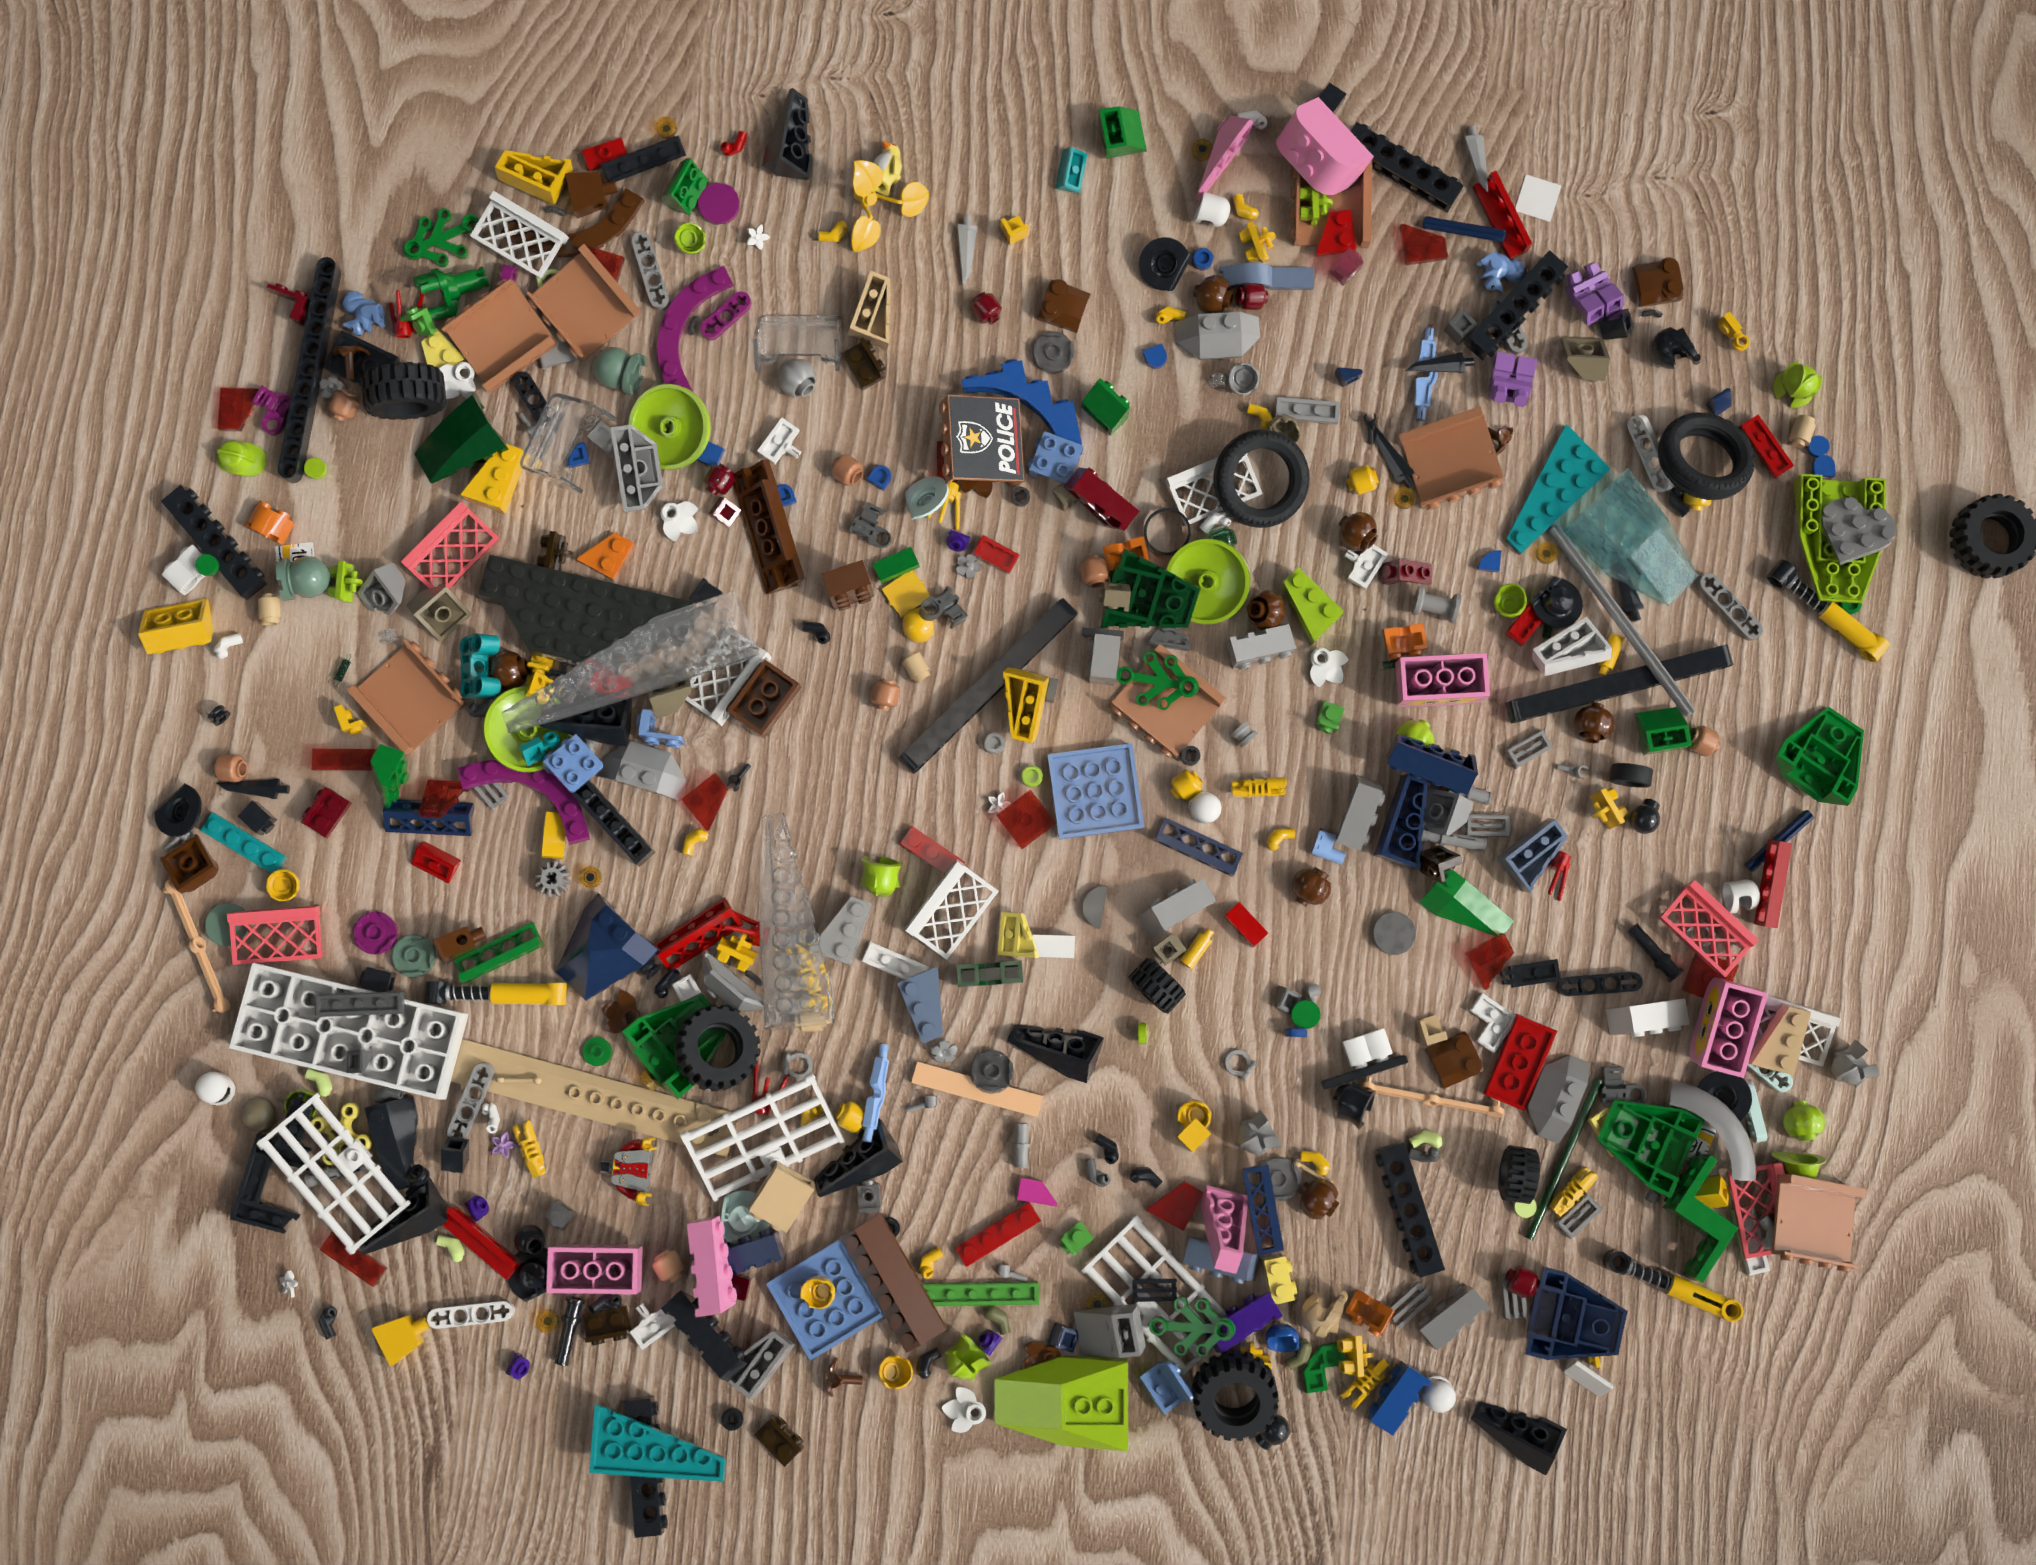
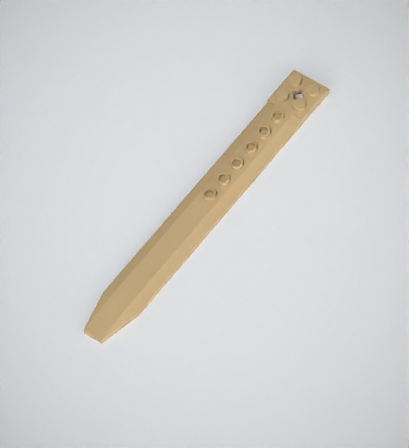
M465 1039L461 1041L451 1082L467 1085L474 1067L482 1062H488L495 1070L488 1092L682 1145L684 1143L680 1138V1133L686 1130H694L723 1116V1113H731L723 1109L682 1098L676 1099L668 1094ZM485 1067L479 1070L482 1075L479 1080L476 1081L474 1079V1082L481 1083L482 1078L488 1075ZM535 1076L541 1077L542 1080L538 1085L533 1082H496V1078H534ZM739 1119L732 1121L735 1129ZM727 1124L717 1128L719 1131L714 1133L713 1136H710L708 1132L691 1140L693 1148L701 1150L731 1136L732 1134ZM731 1146L714 1154L728 1157Z

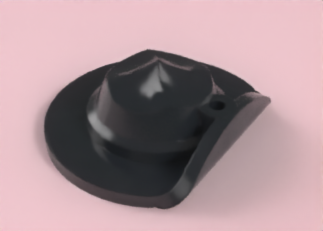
M1169 237L1157 238L1148 243L1141 252L1139 258L1141 276L1154 289L1172 291L1176 288L1186 270L1191 255L1178 240Z
M1555 576L1533 597L1531 606L1537 618L1547 626L1565 628L1571 626L1579 619L1583 609V602L1579 591L1572 583Z
M186 783L173 793L154 812L155 822L159 830L171 837L183 836L190 832L197 824L201 815L202 803L199 793Z
M1714 1071L1706 1075L1697 1086L1718 1098L1735 1114L1739 1121L1748 1114L1751 1108L1752 1093L1749 1085L1742 1077Z
M543 1247V1250L536 1255H525L518 1252L515 1256L522 1263L509 1278L508 1283L513 1293L524 1302H527L547 1291L548 1249Z

